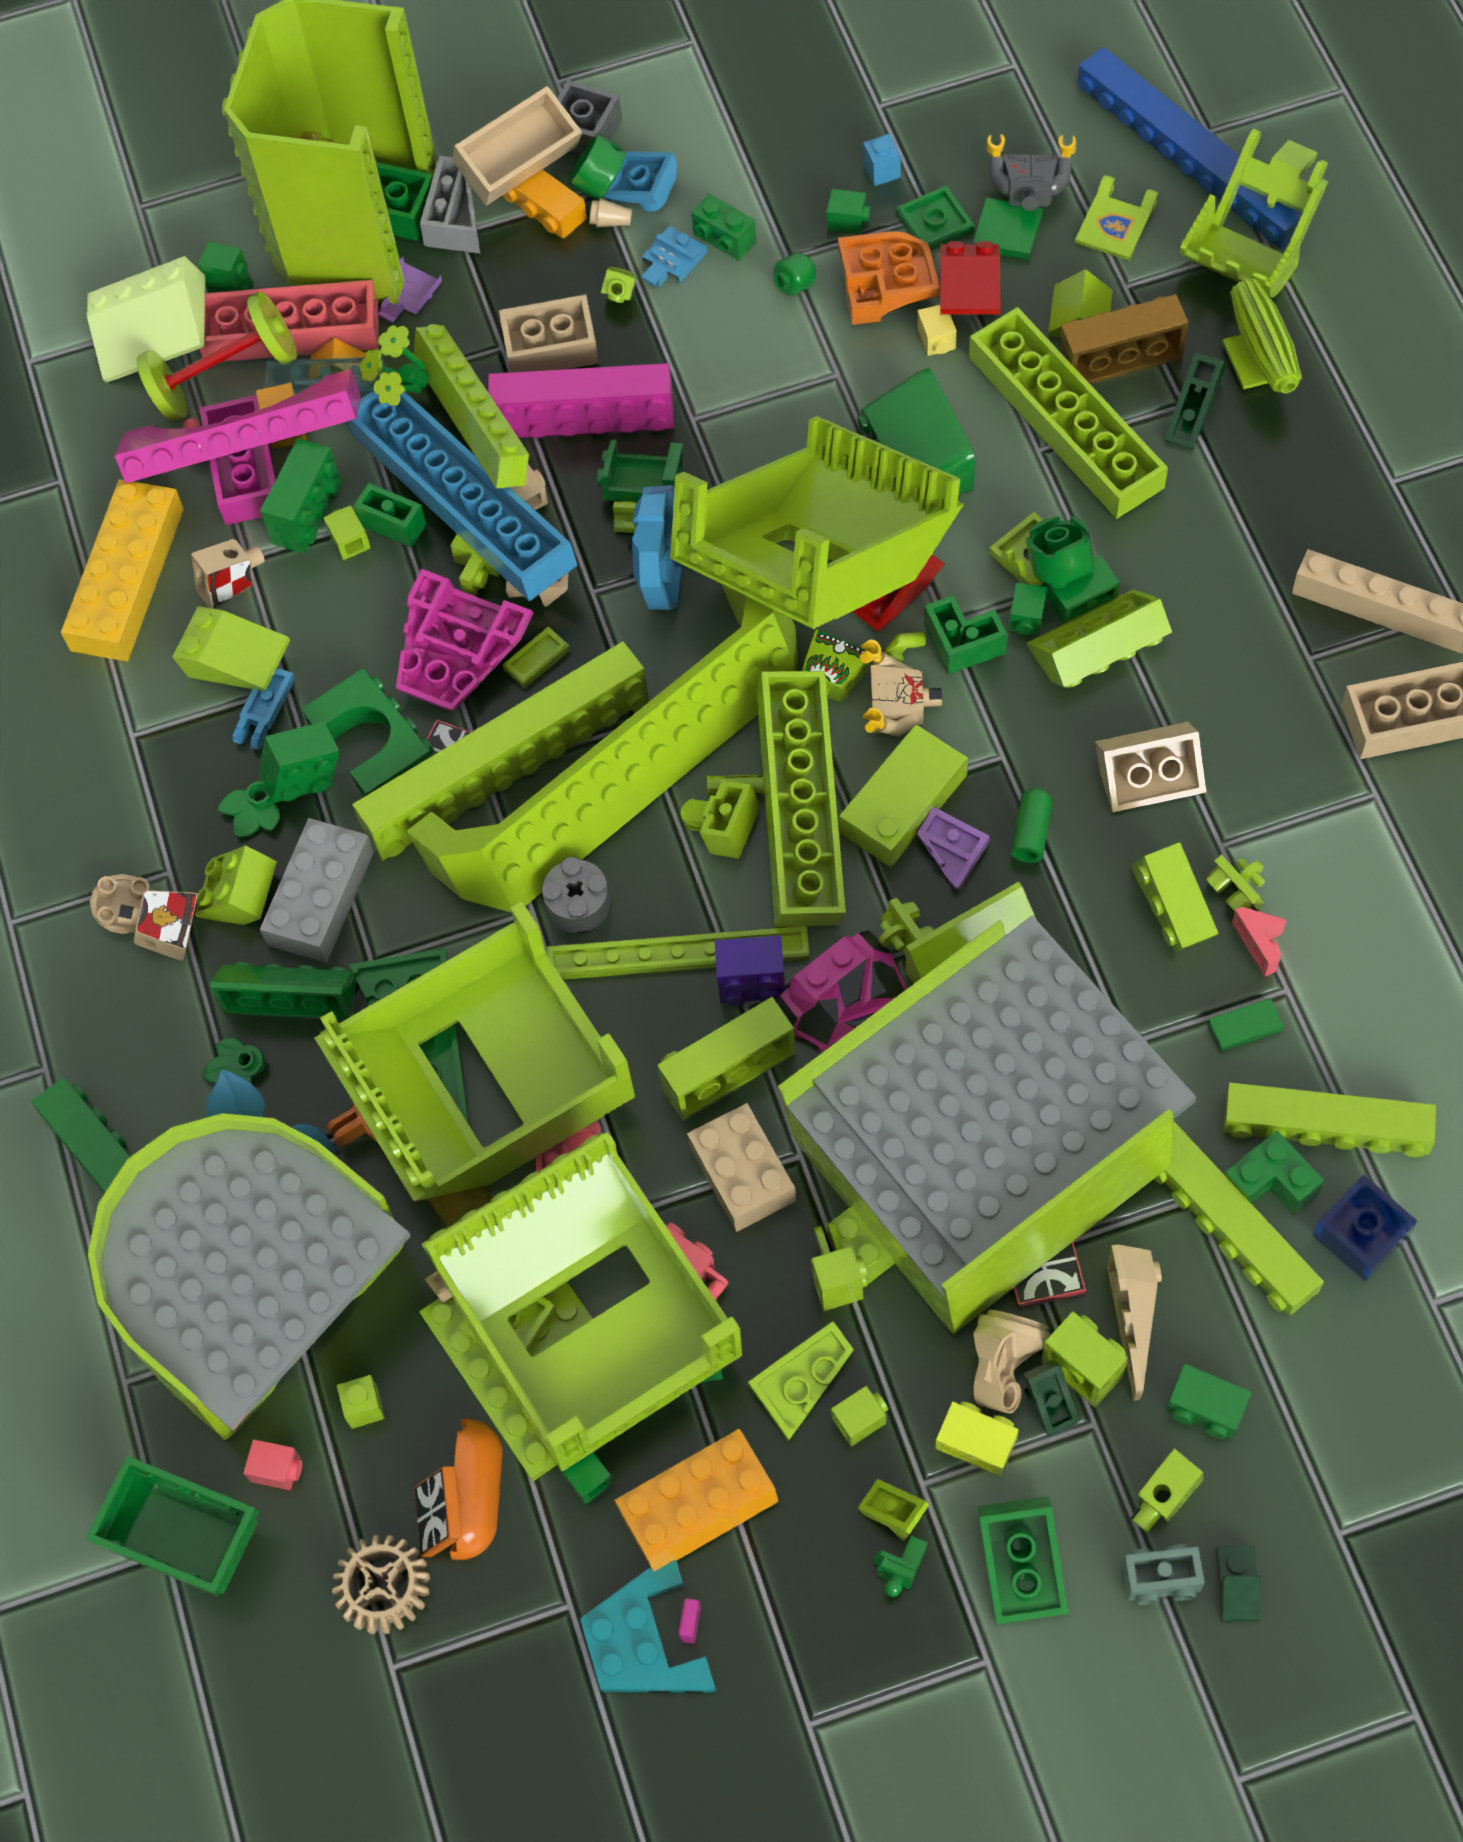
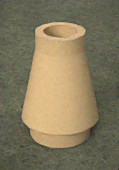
M601 198L599 201L592 200L590 224H597L596 227L630 226L632 208H626Z

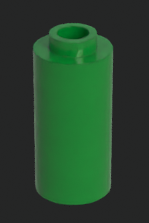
M1031 788L1021 795L1011 855L1019 861L1035 863L1043 859L1053 798L1043 789Z

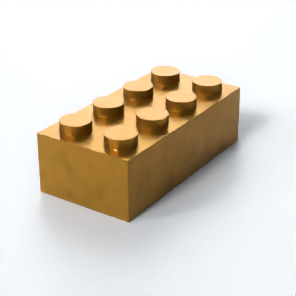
M1176 294L1168 297H1158L1153 301L1138 305L1132 304L1123 309L1102 312L1090 318L1073 320L1061 325L1059 351L1089 384L1183 359L1189 322Z

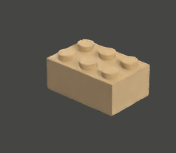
M586 295L499 310L511 373L565 370L599 363Z
M748 1103L687 1133L689 1148L736 1232L796 1202L795 1187Z

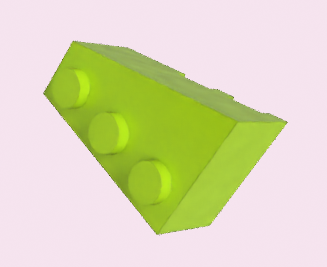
M1180 842L1146 855L1130 866L1162 927L1165 942L1169 947L1172 946L1175 952L1219 934Z

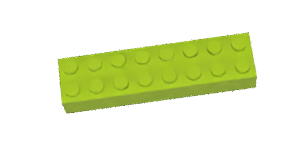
M1018 307L970 336L969 359L1116 519L1165 488L1168 467Z
M825 671L761 672L756 692L775 927L839 926L846 913Z

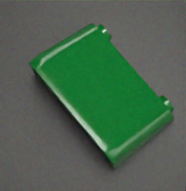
M931 368L917 371L861 409V416L857 417V421L863 434L867 433L870 438L875 436L878 443L960 478L959 495L974 490L975 456L972 447Z

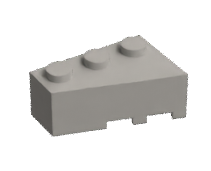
M439 156L420 222L424 246L480 253L472 187L454 164L452 157Z

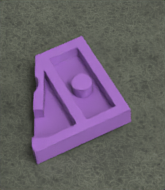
M935 807L931 809L917 833L919 840L953 888L958 892L990 841L989 835Z

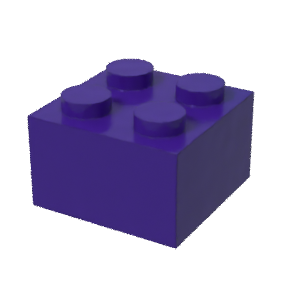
M781 935L715 940L720 1004L727 1003L728 1005L739 1006L745 1004L746 1001L760 1000L764 1002L771 997L776 1001L785 991Z

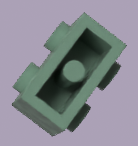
M1178 1544L1166 1547L1165 1551L1151 1552V1549H1137L1129 1552L1130 1555H1125L1122 1563L1128 1601L1137 1600L1139 1605H1148L1159 1602V1597L1174 1595V1600L1177 1601L1195 1598L1196 1593L1201 1592L1205 1584L1199 1548H1188L1186 1544Z

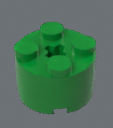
M1060 516L1042 520L1030 529V537L1026 538V545L1033 574L1038 580L1049 583L1051 588L1058 589L1066 586L1068 582L1094 571V555L1088 526L1082 519L1070 516V521H1061Z

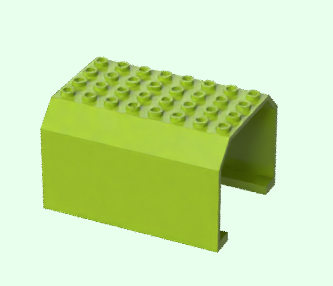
M282 0L256 14L252 27H248L246 45L244 50H241L239 53L236 74L231 76L228 98L225 97L222 103V113L227 118L229 125V136L233 137L235 155L239 157L241 174L246 179L248 185L247 193L252 198L253 212L258 217L259 231L265 240V251L269 253L273 267L289 287L373 280L378 303L382 304L388 297L389 303L398 304L405 279L376 162L433 174V176L437 166L436 153L405 10L401 7L341 0Z

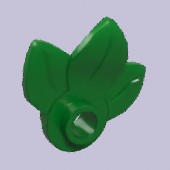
M262 781L250 784L247 790L232 791L222 800L218 807L220 813L235 816L233 828L238 838L253 835L260 826L265 830L272 831L280 820V811L275 803H272ZM259 796H266L263 800L256 801Z
M223 1039L216 1044L219 1056L207 1063L204 1068L203 1079L216 1084L220 1072L227 1070L252 1084V1078L259 1075L265 1067L264 1054L258 1047L244 1045L239 1039ZM250 1056L249 1063L244 1065L246 1059Z

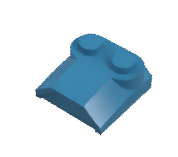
M626 152L624 163L612 185L605 193V199L639 203L641 209L647 212L659 210L665 204L677 178V160L673 152Z

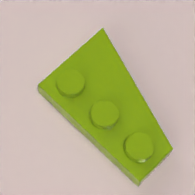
M834 1322L828 1324L747 1383L788 1441L854 1350Z

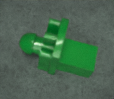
M911 1536L902 1558L883 1550L875 1553L873 1561L877 1566L876 1570L879 1571L877 1576L887 1580L884 1586L887 1595L895 1597L901 1593L903 1587L910 1590L926 1553L927 1542Z

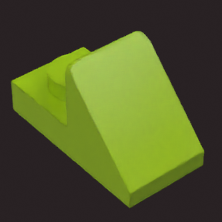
M877 1479L858 1509L865 1516L888 1526L902 1541H905L929 1504L921 1498Z

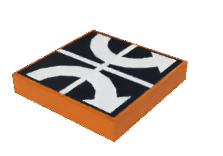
M442 1467L414 1487L421 1557H433L462 1538L456 1470L454 1467Z

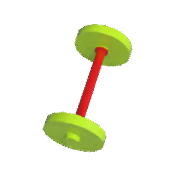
M259 291L251 295L247 300L248 310L256 327L255 331L175 373H172L169 366L155 351L147 350L137 357V368L145 389L155 406L169 421L177 422L188 414L187 403L179 384L261 341L264 342L267 349L280 364L286 365L296 360L297 351L293 337L279 310L267 295Z

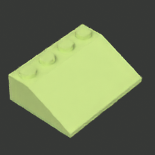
M185 256L88 293L87 319L102 378L106 383L138 372L136 359L147 350L155 351L164 361H168L204 347L205 275Z

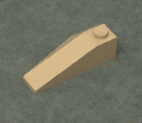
M1112 1245L1107 1271L1122 1347L1126 1352L1125 1356L1128 1358L1126 1367L1133 1401L1141 1399L1144 1388L1157 1282L1162 1281L1159 1262H1153L1150 1250L1124 1245Z

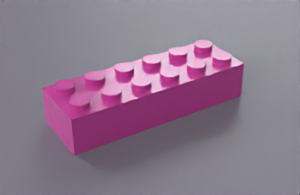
M669 363L489 374V394L518 438L674 429L673 393Z

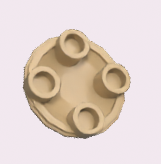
M126 874L100 878L97 886L92 891L90 899L91 912L98 924L108 931L126 934L135 932L136 926L117 923L120 906L125 904L141 907L144 892L151 891L148 881L141 877Z

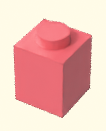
M253 1439L243 1474L252 1483L291 1491L293 1481H298L301 1475L302 1460H300V1455L293 1447Z

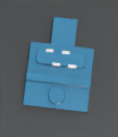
M669 226L662 234H658L655 237L656 241L642 255L643 262L645 259H648L653 264L641 276V279L654 287H660L668 278L667 271L679 277L680 284L707 254V246Z

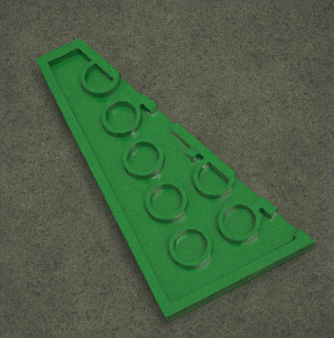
M446 948L349 964V967L370 1006L448 961ZM454 1024L419 1046L470 1126L457 1024Z

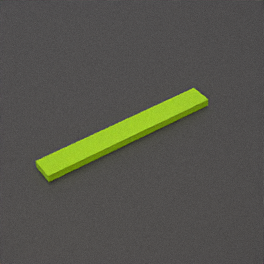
M807 926L547 946V956L563 980L716 968L715 940L781 935L783 962L810 960Z

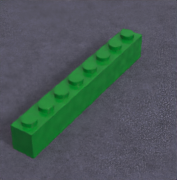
M63 1077L31 1100L40 1116L42 1115L45 1118L44 1121L105 1194L127 1159L135 1153L133 1152L131 1155L126 1153L123 1147L127 1144L115 1129L111 1132L107 1130L104 1126L107 1120L96 1106L90 1109L85 1103L88 1097L77 1083L71 1086Z

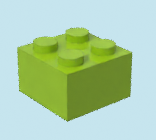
M1073 1311L1045 1341L1041 1362L1046 1363L1055 1358L1061 1366L1066 1383L1095 1408L1122 1379L1128 1358L1125 1356L1126 1352L1119 1343L1113 1339L1107 1341L1097 1332L1098 1327L1091 1319L1084 1315L1079 1317Z

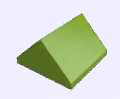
M1086 269L1055 284L1048 336L1060 337L1061 325L1067 324L1070 321L1090 318L1102 312H1111L1113 290Z

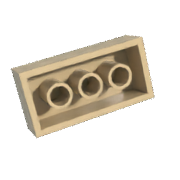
M1463 662L1347 686L1341 706L1359 758L1365 759L1463 738Z

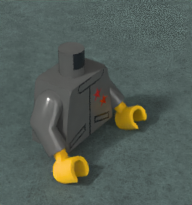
M1000 134L999 145L996 146L991 143V135H989L986 150L992 155V158L989 159L992 185L1000 193L1007 196L1008 203L1012 206H1023L1025 210L1033 211L1039 206L1051 205L1053 196L1058 195L1069 184L1072 167L1070 156L1076 151L1075 136H1073V143L1069 146L1063 145V135L1059 137V151L1062 156L1058 158V155L1003 154V157H1001L1000 153L1005 143L1004 136Z

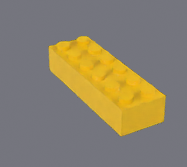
M118 480L61 630V634L71 652L129 661L184 511L176 489L133 481L125 483L124 480Z

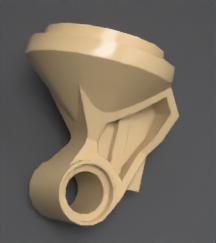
M988 1310L987 1315H979L978 1326L973 1333L979 1357L973 1386L974 1400L981 1407L1013 1413L1021 1401V1388L1015 1380L1013 1370L1033 1354L1043 1350L1045 1341L1051 1334L1048 1333L1049 1327L1039 1322L1002 1311Z

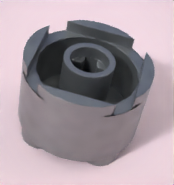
M569 857L552 868L547 874L543 883L542 894L547 914L557 928L568 933L590 931L597 928L605 920L609 912L610 897L606 878L596 865L575 857Z

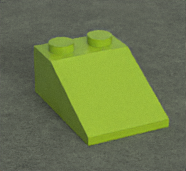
M198 606L172 658L188 678L266 691L290 639L283 634L224 610Z

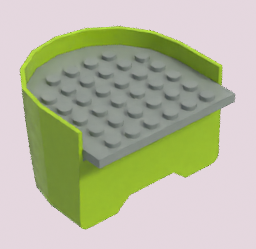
M221 1113L171 1127L127 1159L98 1203L88 1250V1260L98 1306L126 1344L180 1402L223 1440H227L236 1433L275 1389L278 1381L348 1304L360 1296L393 1261L403 1248L404 1243L410 1238V1233L394 1220L384 1196L318 1141L275 1118Z

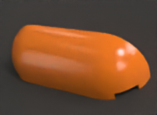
M462 1418V1431L458 1430L454 1468L456 1470L462 1538L452 1544L450 1550L452 1560L470 1559L481 1554L491 1544L497 1530L503 1448L501 1440L494 1429L476 1419Z

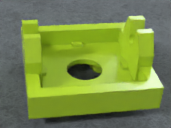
M1035 512L989 547V554L1021 583L1041 586L1044 582L1034 576L1031 562L1024 557V551L1027 549L1026 538L1030 537V529L1043 520Z

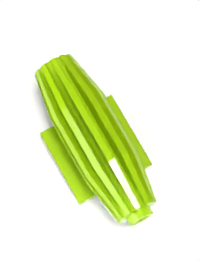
M1251 278L1240 281L1232 288L1230 295L1241 335L1223 339L1222 344L1242 389L1269 383L1276 392H1292L1298 387L1302 376L1294 343L1279 310L1258 280Z

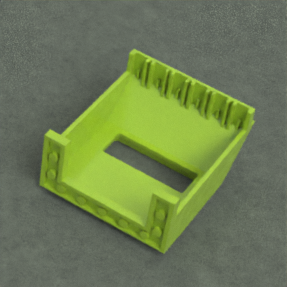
M816 416L809 419L806 448L708 490V482L691 474L682 472L675 475L670 558L815 630L816 627L819 628L824 623L832 622L833 618L838 619L915 581L965 504L958 501L960 478ZM783 540L795 542L794 552L776 543ZM828 558L833 560L832 562L827 564Z
M522 901L510 908L514 919L512 924L341 1023H338L332 1011L320 1018L325 1030L315 1037L316 1042L413 1201L490 1185L635 1097L627 1059L609 1033L600 1037L546 955L539 926ZM456 1023L461 1024L523 1122L522 1126L487 1147H483L419 1046Z
M602 1132L599 1135L589 1137L578 1148L560 1155L544 1169L531 1173L515 1187L497 1194L489 1203L479 1209L468 1212L460 1221L447 1229L437 1231L429 1240L422 1243L423 1248L470 1329L561 1472L742 1356L740 1327L732 1316L727 1318L618 1156L616 1144L608 1132L604 1134ZM626 1246L650 1283L539 1354L530 1356L508 1319L616 1250Z

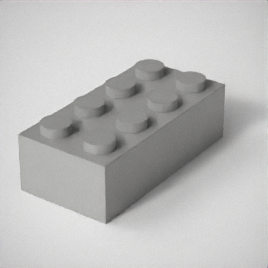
M308 818L260 928L267 946L325 963L328 962L374 854L367 834Z

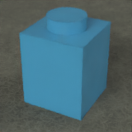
M890 134L863 142V166L873 186L901 177V154Z

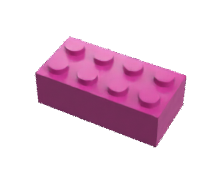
M257 395L199 408L203 426L234 419L260 410ZM271 443L209 460L217 503L225 525L262 517L260 510L277 479Z

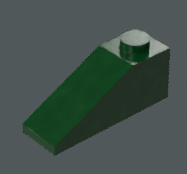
M1194 353L1164 440L1194 449L1226 368L1224 361Z

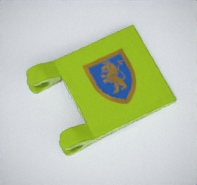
M1104 175L1093 203L1075 238V243L1130 260L1149 217L1156 208L1158 192L1148 189L1141 207L1110 198L1114 191L1113 183L1115 178Z

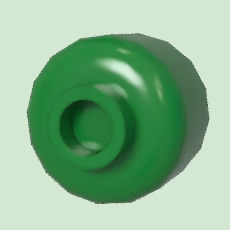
M796 252L779 260L773 268L775 286L788 296H795L812 287L816 279V265L811 258L802 253Z

